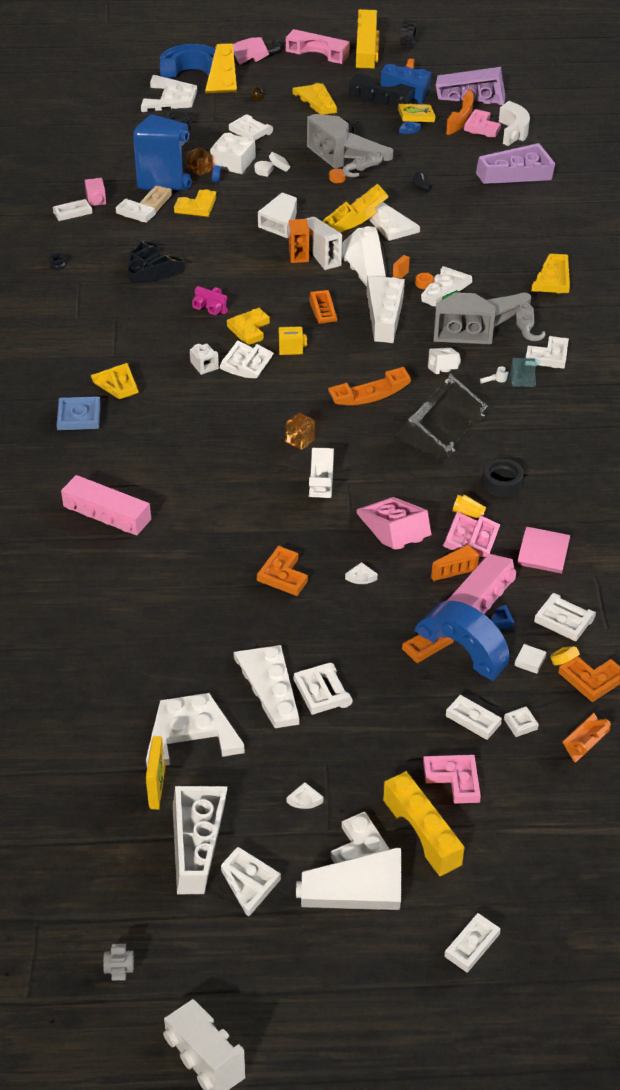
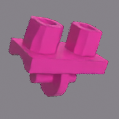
M199 286L195 288V297L192 300L193 308L198 310L202 309V307L207 308L208 312L215 316L218 313L226 314L228 312L226 307L227 296L221 294L220 288L215 287L212 291Z

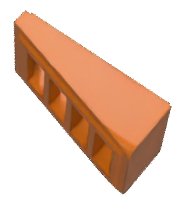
M329 290L310 292L309 301L318 324L337 322Z
M468 544L434 561L431 579L436 581L474 571L478 567V553Z

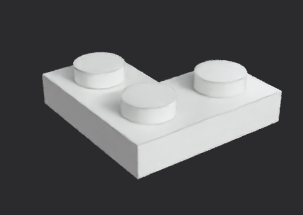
M549 336L548 348L528 345L525 364L564 369L569 339Z
M362 812L342 821V829L351 843L332 850L331 858L336 864L390 849L366 812Z

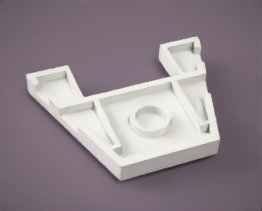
M153 75L150 81L151 88H162L164 91L160 100L143 99L141 112H148L147 109L155 108V111L162 110V107L170 106L171 109L190 108L197 93V85Z
M209 693L160 700L151 739L153 736H162L165 766L170 765L167 744L218 736L222 757L245 753L243 742ZM150 741V745H149V749H148V753H147V757H146V764H147V766H148V759H149L151 741Z

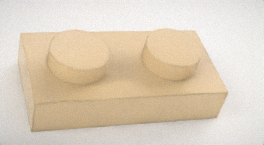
M156 185L140 203L154 207L157 212L170 198L172 191L169 188Z

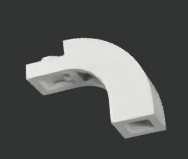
M511 101L500 107L499 122L508 125L504 129L503 144L507 146L517 139L524 141L527 138L530 121L527 110Z
M312 448L309 497L331 498L334 449Z

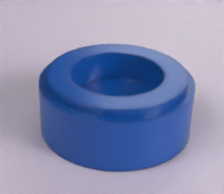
M214 165L212 182L218 183L220 179L221 167L219 165Z

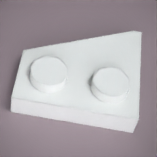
M239 847L221 865L223 875L247 916L253 913L281 880L279 872Z

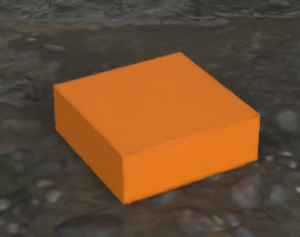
M404 255L394 263L393 277L401 279L409 273L410 257Z

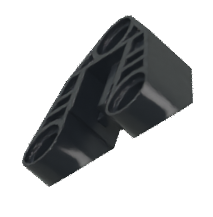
M140 241L130 251L128 276L132 282L159 281L181 274L185 270L182 258L174 255L162 254L160 256L159 245L154 242Z

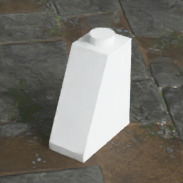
M285 193L278 195L258 211V227L288 238L289 220H294L297 214V198Z

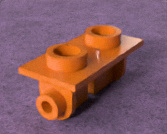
M592 713L562 741L574 762H577L610 731L611 723L609 720H598L596 715Z

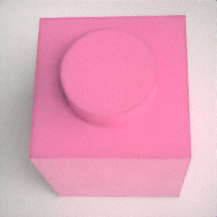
M102 178L85 180L86 196L90 206L106 204Z

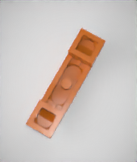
M468 89L463 96L461 111L459 113L452 112L447 119L446 134L450 135L462 129L471 116L474 99L471 89Z
M401 367L385 372L384 379L352 388L347 383L330 387L328 391L335 404L361 405L381 400L398 392L411 382V378L405 368Z

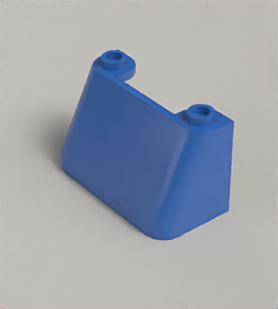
M151 114L135 128L133 141L137 187L139 189L152 190L157 185L169 188L171 191H185L191 186L192 180L190 175L183 173L181 146L189 139L187 124Z

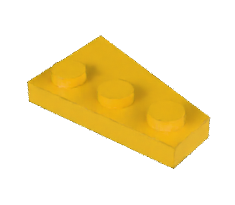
M217 44L205 93L237 92L233 44Z

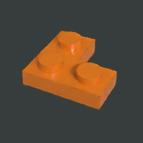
M278 546L258 572L257 581L298 596L308 582V575L292 569L298 561V553Z
M578 656L559 666L558 673L591 702H594L620 685V666L612 659L595 670Z

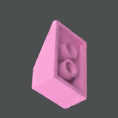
M391 497L356 510L359 517L381 543L392 549H401L405 544L411 542H421L423 538L431 535L428 511L398 498Z

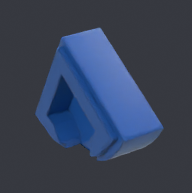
M405 121L399 128V133L411 134L418 132L421 129V124Z
M506 605L499 607L491 617V621L499 630L514 626V620Z

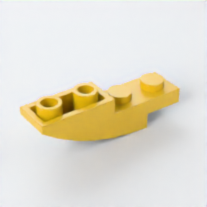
M377 184L353 204L349 205L346 201L322 220V222L338 232L349 230L377 213L375 207L386 200L388 195Z

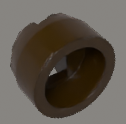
M259 87L251 91V99L253 101H262L264 99L263 90Z

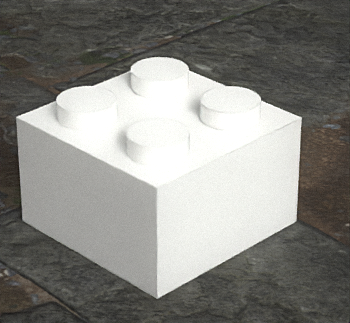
M224 133L210 149L211 167L219 165L222 170L242 174L256 158L255 139L233 135L232 133Z

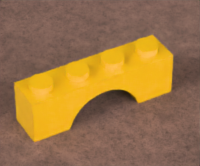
M406 771L384 781L383 801L396 818L402 816L411 823L421 840L426 859L437 874L442 876L462 866L463 844Z

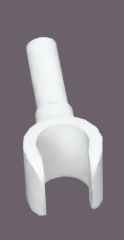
M498 367L496 374L481 378L480 383L492 380L503 383L507 379L508 372H505V367Z

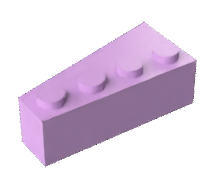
M501 67L437 76L436 90L438 99L450 101L463 100L467 90L471 89L474 95L473 103L474 101L484 102V104L498 103V105H504L505 90Z
M537 143L480 156L476 174L483 184L552 180L555 163L542 146Z

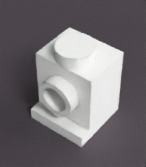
M208 343L204 345L196 344L190 349V362L200 374L219 369L218 353L213 351Z
M438 348L429 350L428 368L435 374H440V371L450 372L451 369H458L460 356L454 349Z

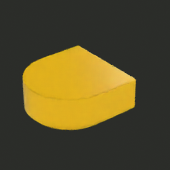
M562 647L551 654L550 658L553 665L557 666L570 661L580 655L577 647Z

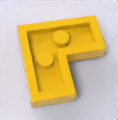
M199 190L196 199L178 197L174 206V213L209 217L216 200V192Z
M257 308L228 319L227 327L246 345H251L264 340L263 332L258 328L269 324L270 317L263 310Z

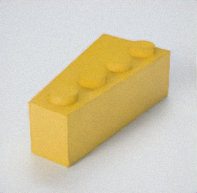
M359 10L356 68H375V62H378L379 30H376L377 10Z

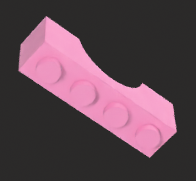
M295 29L286 37V52L295 54L320 52L328 57V61L340 64L349 57V41Z

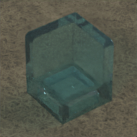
M512 358L510 372L512 386H536V359Z

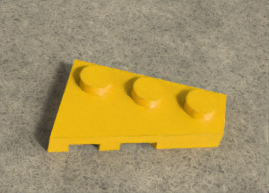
M315 83L309 86L293 88V94L301 96L303 102H309L310 107L319 114L337 113V106L324 84Z
M549 254L542 271L537 275V280L532 284L531 291L569 293L568 255Z

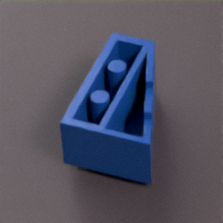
M385 64L381 71V86L390 87L404 84L415 87V99L418 100L419 104H422L430 91L431 72L424 69H411L407 66L399 67L394 64Z

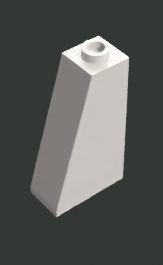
M316 217L306 218L309 227V251L324 270L341 266L342 234Z
M394 848L302 872V881H296V898H301V907L400 910L401 848Z

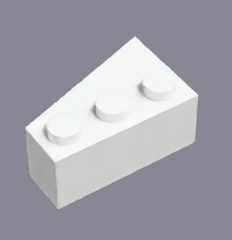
M194 999L164 1018L165 1031L163 1034L166 1041L171 1047L176 1046L179 1049L184 1065L188 1069L193 1068L198 1074V1082L204 1090H229L245 1079L244 1049L239 1044L233 1047L226 1040L229 1038L228 1033L224 1029L218 1032L212 1024L214 1022L213 1018Z

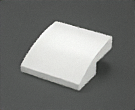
M237 341L223 359L219 368L238 376L257 378L274 353L258 344L251 348Z

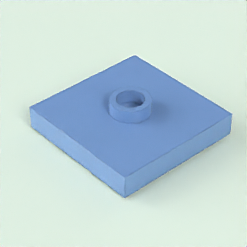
M100 397L59 398L57 430L99 429Z

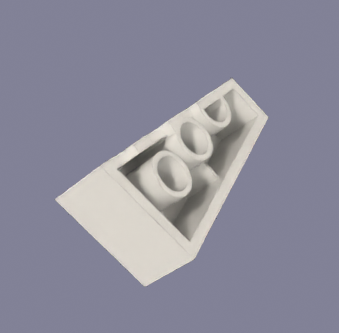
M367 275V298L374 341L394 343L404 297L405 279Z
M175 786L173 821L177 894L205 893L224 810L227 787Z

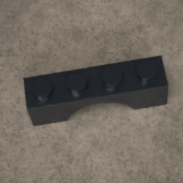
M357 73L349 81V96L398 108V104H413L415 102V87L404 84L390 87L380 86L372 81V76Z

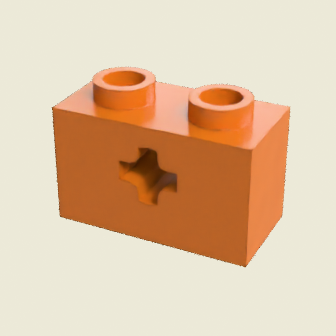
M307 219L289 220V255L291 263L309 262V227Z

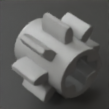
M112 944L111 951L104 952V974L111 973L112 981L126 980L127 973L134 972L133 951L126 950V944Z

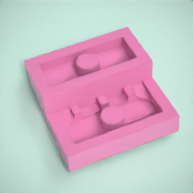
M261 37L249 38L233 44V52L240 65L251 58H254L257 62L269 55Z
M457 512L443 546L456 551L469 544L478 553L479 557H487L490 554L500 524L481 515L476 521Z
M526 527L517 565L562 574L570 535Z

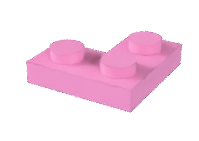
M475 109L465 123L464 131H469L473 134H483L487 137H496L501 129V123L488 121L490 119V112Z
M474 755L424 756L423 765L426 783L451 782L454 803H480L481 795Z

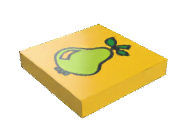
M398 104V111L402 121L435 122V114L431 105Z
M153 736L151 739L146 773L150 809L158 810L160 808L165 772L162 736Z

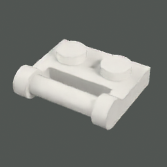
M244 115L229 124L230 131L240 136L255 139V141L264 135H270L273 131L271 125L260 123L249 115Z
M553 593L535 615L534 622L577 641L587 626L593 622L596 612L590 609L584 610L561 599L560 595Z
M333 663L323 664L294 673V681L312 715L339 706L341 708L348 707L353 701L350 694L345 692L336 675L337 670ZM322 677L328 678L336 695L332 696Z

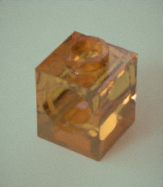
M198 147L186 153L187 168L199 176L213 170V157L209 152Z
M298 412L286 422V442L303 450L315 440V420Z

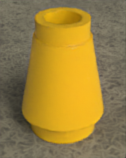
M458 495L452 511L460 512L468 517L479 518L480 515L483 516L486 507L466 495Z

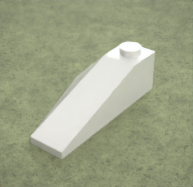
M376 227L358 228L342 242V258L350 263V268L357 271L359 278L367 286V275L386 277Z

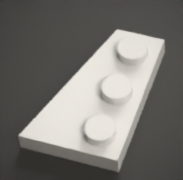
M443 266L440 275L437 274L434 278L435 281L429 284L422 293V302L436 306V303L442 300V296L456 290L460 291L471 284L472 276Z

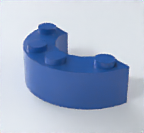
M184 44L172 47L160 56L161 77L172 78L177 77V74L183 70L197 69L204 71L209 76L216 49L201 44Z
M458 601L440 602L428 612L414 630L421 637L428 639L432 643L440 637L451 638L459 642L471 655L473 669L491 681H494L509 663L508 646L500 630L486 615L468 604Z

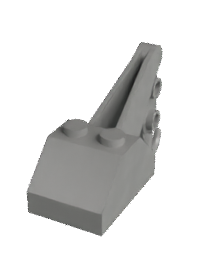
M314 114L307 117L308 148L335 169L344 166L346 158H356L352 163L347 164L343 168V174L347 177L359 176V173H350L349 171L357 169L362 171L367 167L379 165L382 160L390 161L393 159L392 148L348 132L349 124L339 116Z
M454 293L436 303L434 342L492 344L493 328L516 315L517 326L521 329L523 337L527 340L539 341L545 337V332L543 331L540 335H532L530 333L531 328L534 326V310L530 305L531 295L528 293L485 300L475 293Z

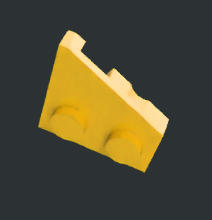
M127 363L91 375L94 384L118 399L139 393Z

